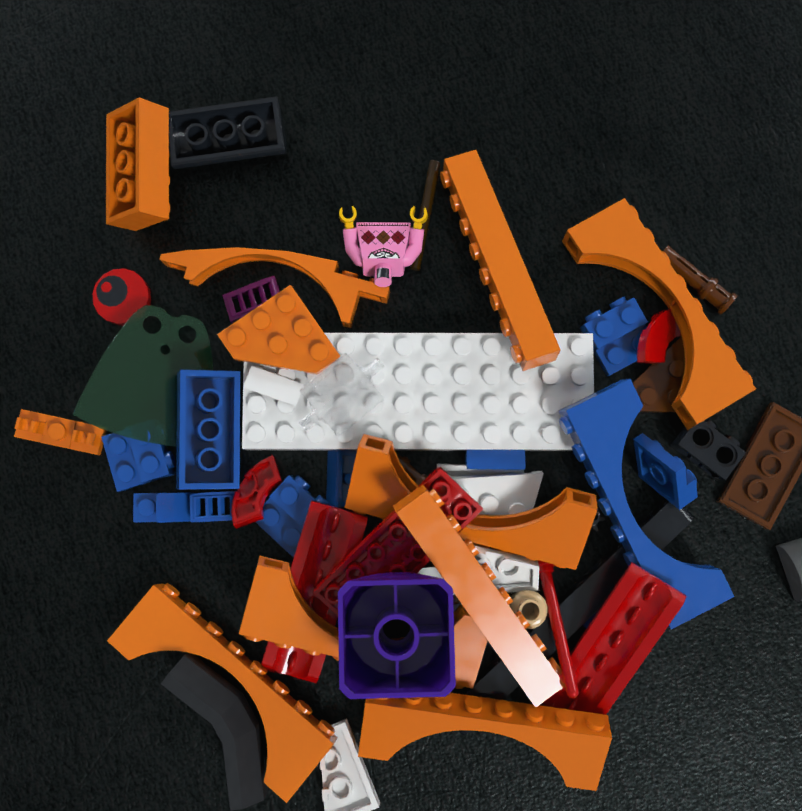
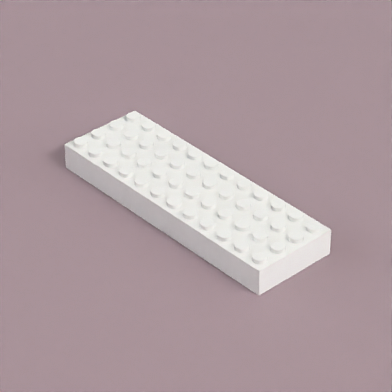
M325 333L341 356V359L318 375L244 362L242 449L357 450L363 434L393 441L395 451H572L574 443L570 434L566 435L559 424V419L561 418L559 410L594 393L593 333H554L561 349L556 361L522 371L520 363L514 362L510 351L511 341L509 336L505 337L503 333ZM255 366L302 383L304 387L297 405L294 406L244 388L250 367Z

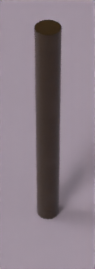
M436 160L429 162L419 214L420 219L424 216L425 207L428 218L422 224V229H424L422 251L413 264L409 266V269L420 271L441 164Z

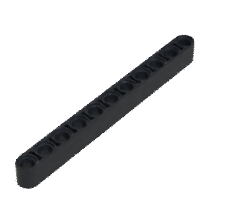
M664 499L638 525L652 543L662 550L690 524L694 516L685 507L679 510L668 500ZM617 543L558 599L567 639L602 607L628 568L623 557L626 551L622 543ZM547 613L545 621L539 627L526 629L531 637L537 634L547 649L542 653L546 659L556 651L550 618ZM497 656L477 675L473 689L464 687L458 694L504 700L519 686V683L501 658ZM459 730V732H460L462 735H466L467 733H469V732L471 731V730Z

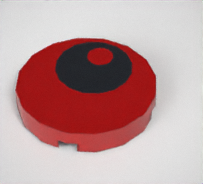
M124 268L113 269L103 274L96 282L92 293L93 305L98 314L106 321L117 325H129L140 320L151 303V292L146 281L136 272Z

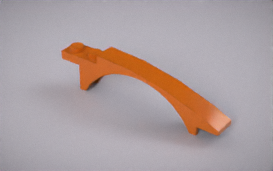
M239 247L199 249L161 254L159 259L167 267L185 271L184 279L190 280L189 284L199 286L206 279L227 267L245 262L267 261L293 267L308 275L325 290L339 313L342 325L348 328L352 326L360 297L387 304L390 295V287L375 285L374 278L365 281L358 279L357 274L349 271H342V274L338 273L339 265L337 261L290 251Z

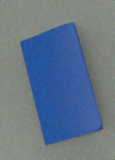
M328 450L326 500L331 506L345 508L357 450Z
M466 450L465 465L467 469L525 470V450Z

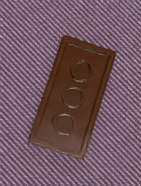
M774 402L769 403L744 449L745 455L730 474L716 500L766 530H771L802 472V418Z

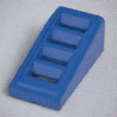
M237 491L190 493V521L232 520V501L234 493ZM225 497H230V514L225 515ZM205 498L206 516H201V499ZM213 498H217L218 515H213Z

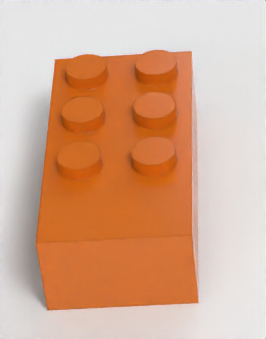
M139 97L106 114V224L137 231L169 219V108Z

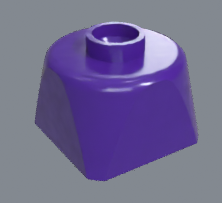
M388 572L347 581L339 589V689L349 699L446 697L455 688L453 588L445 580L418 573ZM399 619L407 622L410 625V630L403 639L393 640L386 636L383 625L390 620Z

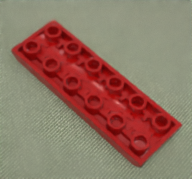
M441 467L435 469L418 486L424 485L428 492L434 488L444 502L440 509L446 517L452 514L462 529L483 510V507ZM394 509L318 583L313 590V594L338 616V591L347 581L379 573H418L430 559Z
M311 500L290 569L294 582L307 604L320 617L335 626L338 616L313 594V590L362 541L368 516ZM268 641L261 666L266 668L267 671L317 683L326 654L310 655L303 649L296 647L280 648L274 642Z
M631 562L570 653L579 691L576 698L568 697L564 686L540 705L606 715L681 609L686 595ZM560 674L559 677L563 681V676Z

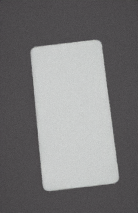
M255 366L250 367L244 383V388L294 406L297 405L304 387L302 383Z

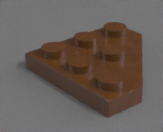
M682 336L666 350L665 363L651 364L632 382L643 404L640 412L676 413L671 405L678 395L684 376L685 351Z

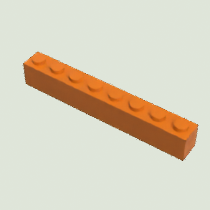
M477 150L444 159L443 171L440 172L443 187L449 188L451 207L454 212L458 211L460 215L459 224L462 234L464 236L468 235L471 243L469 244L471 256L474 261L478 260L481 267L479 269L481 281L484 286L488 285L490 289V303L493 310H498L502 319L500 320V327L505 337L509 336L512 344L510 351L514 362L520 363L522 371L556 361L561 349Z
M421 485L393 505V508L440 575L453 588V593L531 702L537 707L565 686L559 677L562 674L561 668L553 657L548 660L542 652L547 648L537 634H534L532 637L529 635L526 628L530 624L521 611L518 610L516 613L512 611L509 604L513 600L502 586L499 589L495 587L492 580L496 576L485 562L480 565L476 560L475 556L479 552L471 540L467 538L463 541L457 532L462 529L452 514L446 517L440 509L444 502L433 488L428 492L425 486Z

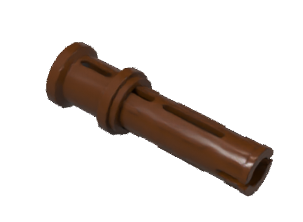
M669 245L663 250L668 255L670 264L675 272L681 275L685 282L698 292L699 299H705L717 308L719 315L723 314L735 301L738 295L735 293L730 294L718 284V279L709 278Z

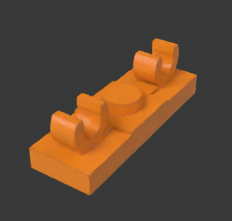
M21 409L20 415L16 420L14 437L101 455L103 447L101 437L106 435L107 428Z

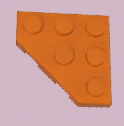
M291 285L217 334L233 359L237 361L258 363L265 366L318 375L341 359L337 350Z

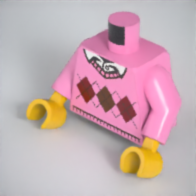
M352 206L353 217L349 219L344 218L341 207L339 218L345 223L343 237L346 253L356 266L362 267L364 276L374 277L375 285L379 287L390 286L392 277L403 276L405 267L411 266L422 251L424 236L422 224L428 218L426 208L424 207V216L420 219L414 217L415 206L411 208L410 216L414 222L413 227H411V223L356 222V227H354L353 222L357 213L355 207Z

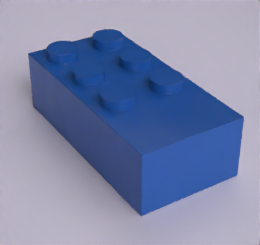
M180 370L177 373L176 489H239L240 371Z

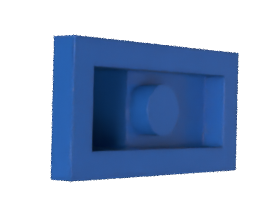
M134 493L133 522L165 523L190 521V493Z

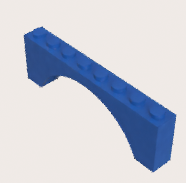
M624 379L559 410L561 416L559 424L564 433L571 436L574 443L572 451L577 460L584 463L587 470L585 478L592 489L596 488L600 497L597 500L603 514L609 516L613 524L610 527L616 541L622 543L626 551L623 557L627 565L629 566L631 562L635 563L686 595L683 606L667 627L673 629L733 598L734 595L721 569L711 565L685 563L672 558L652 543L633 517L623 488L622 457L628 432L636 416L643 408V404L631 379Z

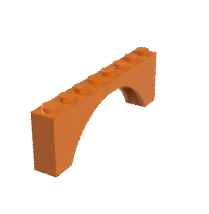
M625 198L566 231L562 242L577 264H600L629 273L648 285L664 301L667 307L671 309L679 327L685 351L682 384L671 406L687 430L756 390L751 375L739 365L733 349L724 343L719 336L717 326L708 320L699 300L693 298L686 288L687 285L684 278L675 272L670 264L668 255L659 249L654 241L652 232L644 227L639 219L637 210L632 205H629Z
M363 434L356 453L345 508L353 510L358 514H368L384 520L394 510L393 505L413 492L418 485L400 463L393 441ZM566 487L559 495L547 503L525 512L492 516L478 514L458 534L462 540L469 538L473 545H484L495 548L498 551L518 554L529 560H540L551 563L559 568L576 570L598 510L597 498L595 494Z
M259 556L239 634L244 635L250 641H270L280 648L296 647L303 649L310 655L326 654L333 656L334 659L339 661L338 628L320 617L307 604L294 582L289 563ZM459 605L454 611L455 688L463 689V687L473 689L488 640L463 605ZM404 637L394 638L393 640H400V639H403Z
M168 583L153 585L107 641L128 660L151 652L181 651L207 658L231 673L250 694L262 718L267 740V767L264 783L287 803L336 742L338 737L334 734L335 729L325 720L319 721L311 714L313 712L312 709L304 701H296L288 694L290 690L284 683L279 680L273 681L266 674L268 671L261 666L260 662L256 660L252 662L244 655L245 650L235 641L229 642L222 636L223 630L217 624L205 621L200 616L201 611L190 602L186 604L178 597L180 593L175 587Z
M449 693L446 697L366 699L358 757L388 761L401 748L429 735L459 730L484 731L513 738L543 754L557 768L566 787L596 791L611 744L612 735L608 715L541 705L535 707L534 704Z

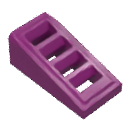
M271 276L224 294L223 299L230 322L239 320L266 302L265 289H270L272 297L279 293L280 288L276 277ZM256 292H259L262 301L258 305L254 296ZM246 295L249 296L250 303L252 306L248 309L246 307L243 297ZM238 298L241 311L236 313L233 299Z

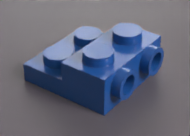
M624 296L609 305L611 310L602 314L600 310L593 312L585 317L587 323L580 327L582 333H593V353L607 377L637 361L639 339L642 330L647 328L645 324L648 321L635 298L627 301Z
M151 419L125 427V430L101 437L117 492L175 475L173 468L176 467V460L172 451L167 449L165 440H168V433L163 423L160 424L159 420Z
M643 433L633 439L638 475L643 481L679 510L698 497L697 479L690 470L686 469L684 462L679 457H673L664 450L658 441H652Z
M289 475L264 503V519L256 521L292 557H294L311 500L331 506L321 495L315 498L308 491L311 486L299 475L296 478Z

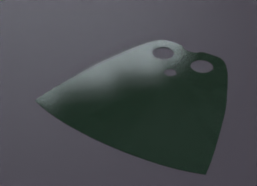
M151 305L138 309L128 319L104 352L76 405L73 415L89 424L121 436L177 447V373L180 370L214 371L210 341L203 322L188 315L173 317L168 315L164 309ZM155 316L160 320L161 329L158 333L150 334L144 330L143 321L146 317ZM191 326L195 329L196 339L192 343H184L179 339L178 332L181 327ZM167 344L170 347V353L164 355L161 353L160 347ZM148 431L150 432V435H151L149 441H148Z

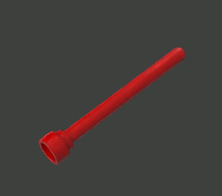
M538 560L539 575L548 607L566 694L570 698H576L579 691L552 578L555 565Z

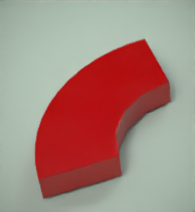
M671 309L656 313L651 317L647 328L642 330L637 349V363H665L666 350L669 343L675 337L681 336Z
M273 455L254 465L244 475V480L237 492L234 493L231 513L233 526L236 529L264 519L263 506L266 497L274 488L282 483Z

